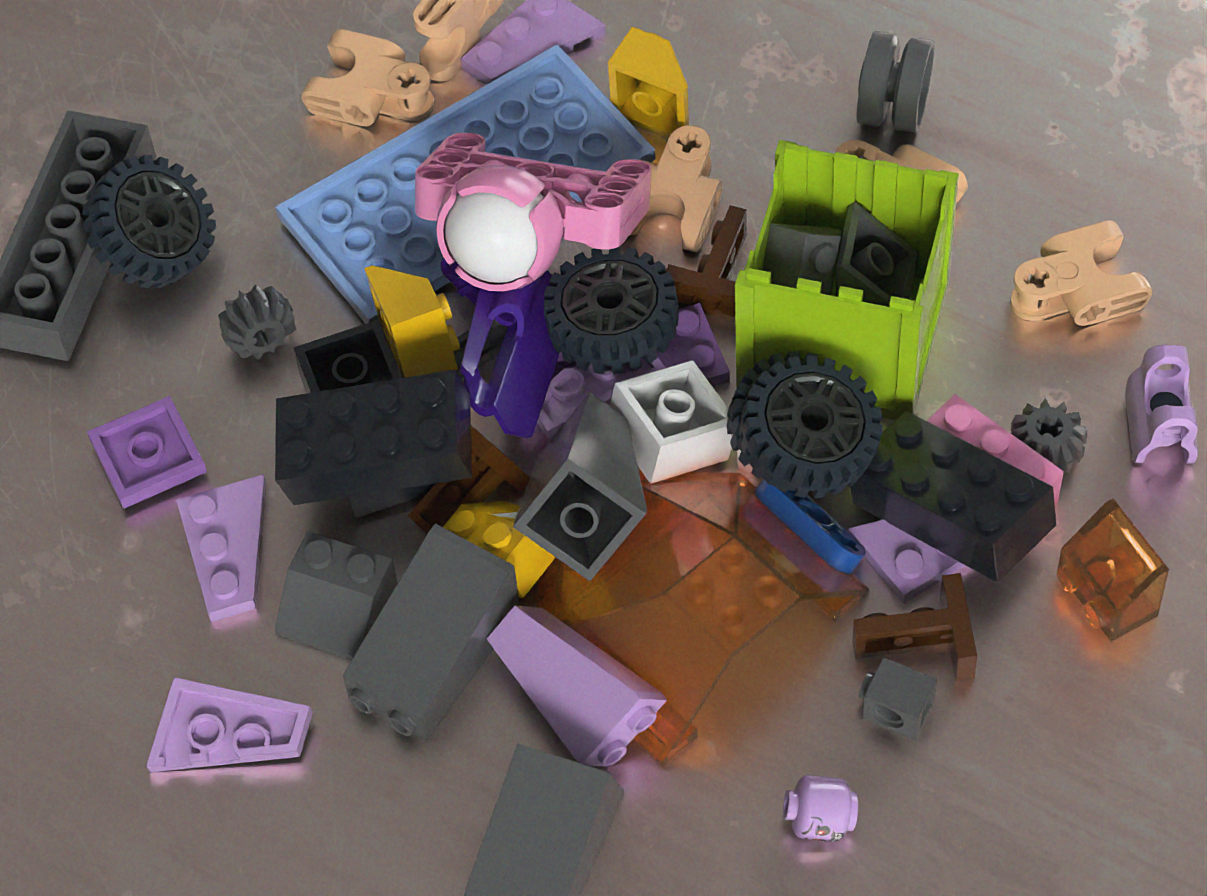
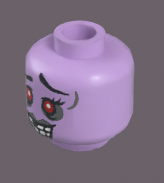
M804 775L798 780L794 790L786 791L783 803V817L785 820H791L793 831L799 838L838 842L847 831L854 830L858 815V796L856 792H850L849 785L845 780L835 777Z

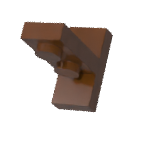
M730 205L724 221H716L711 236L712 250L710 255H702L697 271L668 264L666 273L670 272L673 278L678 307L684 308L700 303L704 314L735 322L736 282L729 280L747 236V209Z
M471 425L472 478L436 483L407 516L428 534L434 524L443 527L461 504L485 502L504 479L517 491L521 492L528 484L530 477Z
M961 573L942 575L940 589L941 609L935 610L930 607H921L912 610L910 613L894 615L872 613L863 618L854 619L852 643L855 659L949 648L955 680L975 679L977 651Z

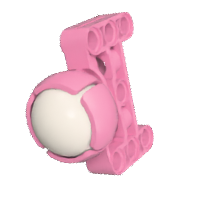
M474 133L450 135L415 171V214L425 220L437 221L436 231L441 253L449 265L455 261L459 264L455 269L459 277L475 287L488 291L516 290L535 281L552 265L561 246L562 237L564 240L585 243L587 246L596 249H614L621 246L649 211L651 166L644 161L635 159L619 160L604 172L485 152V138ZM569 191L576 193L582 202L574 200Z

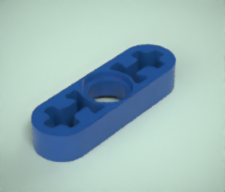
M762 479L754 491L756 497L827 564L842 573H853L866 554L864 547L810 496H795V491L787 490L785 493L776 489L777 487L767 484Z

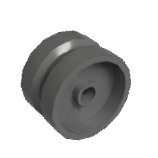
M880 31L872 33L860 73L857 123L879 127L886 120L891 102H893L892 124L895 130L917 133L919 131L932 74L935 48L933 40L912 37L906 43L901 61L899 62L900 43L897 35Z

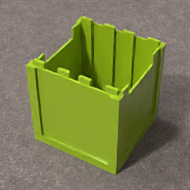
M779 140L775 152L773 191L755 250H750L745 269L739 270L735 283L736 388L750 368L753 369L755 364L763 358L768 361L772 354L780 352L783 358H785L789 351H799L800 359H804L809 352L818 355L817 364L822 365L825 358L835 360L834 369L840 371L844 365L851 368L853 371L850 379L853 381L861 376L867 382L864 392L867 393L873 390L877 397L874 408L881 407L882 418L896 420L905 411L914 414L949 282L959 173L945 170H919L898 166V163L882 160L871 161L845 153L835 152L834 154L808 149L807 146L797 145L795 142ZM854 202L918 252L910 299L891 296L889 307L863 302V290L840 286L838 297H836L835 276L831 295L821 294L822 282L798 278L797 289L771 284V272L762 271L771 223L831 227L844 231L848 207Z

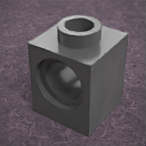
M883 657L876 673L868 671L859 691L858 697L864 699L863 719L916 740L935 702L937 678Z

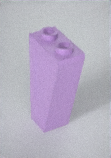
M514 606L487 638L490 645L578 763L587 766L607 767L618 762L625 755L628 743L637 733L646 730L653 724L657 717L655 713L667 701L662 692L543 608Z

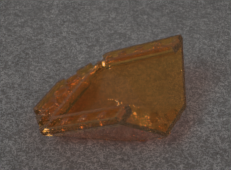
M639 471L647 513L591 581L587 580L556 557L539 578L537 608H543L662 692L666 697L667 701L655 713L657 717L653 724L646 730L637 733L634 737L662 766L698 737L697 728L691 722L737 653L802 600L814 601L834 621H837L869 593V588L854 574L842 573L831 567L756 497L754 492L756 487L741 473L687 472L650 484L643 472Z

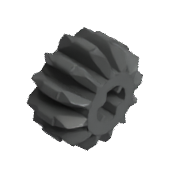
M255 285L250 292L245 294L239 291V297L235 300L225 301L226 310L218 315L222 331L221 336L225 344L232 351L238 353L242 359L253 354L259 360L268 351L275 354L276 347L288 344V335L296 330L291 304L273 286L262 290Z
M1046 398L1040 404L1039 409L1027 403L1022 415H1015V418H1013L1011 434L1068 474L1073 468V462H1080L1083 458L1084 444L1087 441L1088 434L1086 427L1080 425L1081 418L1079 412L1066 414L1067 407L1065 402L1054 408L1050 407Z

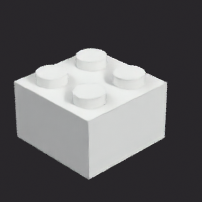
M693 360L615 383L610 407L627 418L637 465L650 484L729 459L732 449L730 440L733 434H727L728 407Z

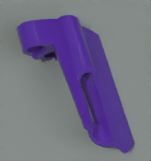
M443 257L440 263L441 272L458 288L457 292L462 297L466 296L475 305L460 372L465 377L464 386L470 395V406L481 416L488 417L494 415L505 434L528 439L534 434L560 354L557 353L553 347L552 340H550L544 313V293L546 286H550L552 274L547 270L535 281L520 289L488 291L475 287L459 277L455 272L459 264L455 261L449 265ZM493 319H495L498 323L508 328L487 384L479 373L478 363Z

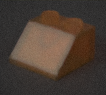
M1113 498L1105 502L1061 548L1057 576L1065 591L1069 594L1074 593L1083 604L1085 615L1090 624L1097 630L1102 629L1112 642L1158 617L1169 569Z

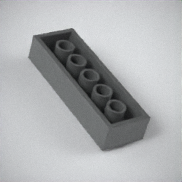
M67 110L0 258V348L64 361L70 360L111 264L109 259L101 264L95 257L101 251L100 247L91 249L87 242V239L93 232H84L83 222L88 216L83 215V206L88 202L86 197L94 187L93 185L108 170L121 161L123 162L133 156L140 158L143 155H152L153 161L156 159L148 125Z

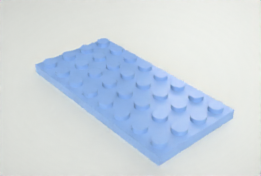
M558 45L551 47L275 206L277 217L365 324L378 320L364 270L366 267L374 265L428 278L434 291L450 283L440 268L443 255L438 245L437 221L425 220L415 214V171L450 135L456 133L481 135L486 140L485 152L604 172L619 160L635 159L647 162L655 160V149ZM569 191L574 200L582 202L576 193Z

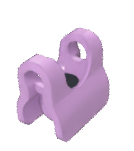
M1158 345L1149 348L1144 354L1141 366L1131 373L1128 378L1125 400L1134 463H1144L1145 457L1151 450L1160 446L1174 445L1181 441L1184 462L1186 464H1194L1198 457L1196 442L1197 422L1195 408L1192 407L1188 381L1190 374L1188 353L1184 346ZM1164 364H1172L1170 370H1159L1157 367Z

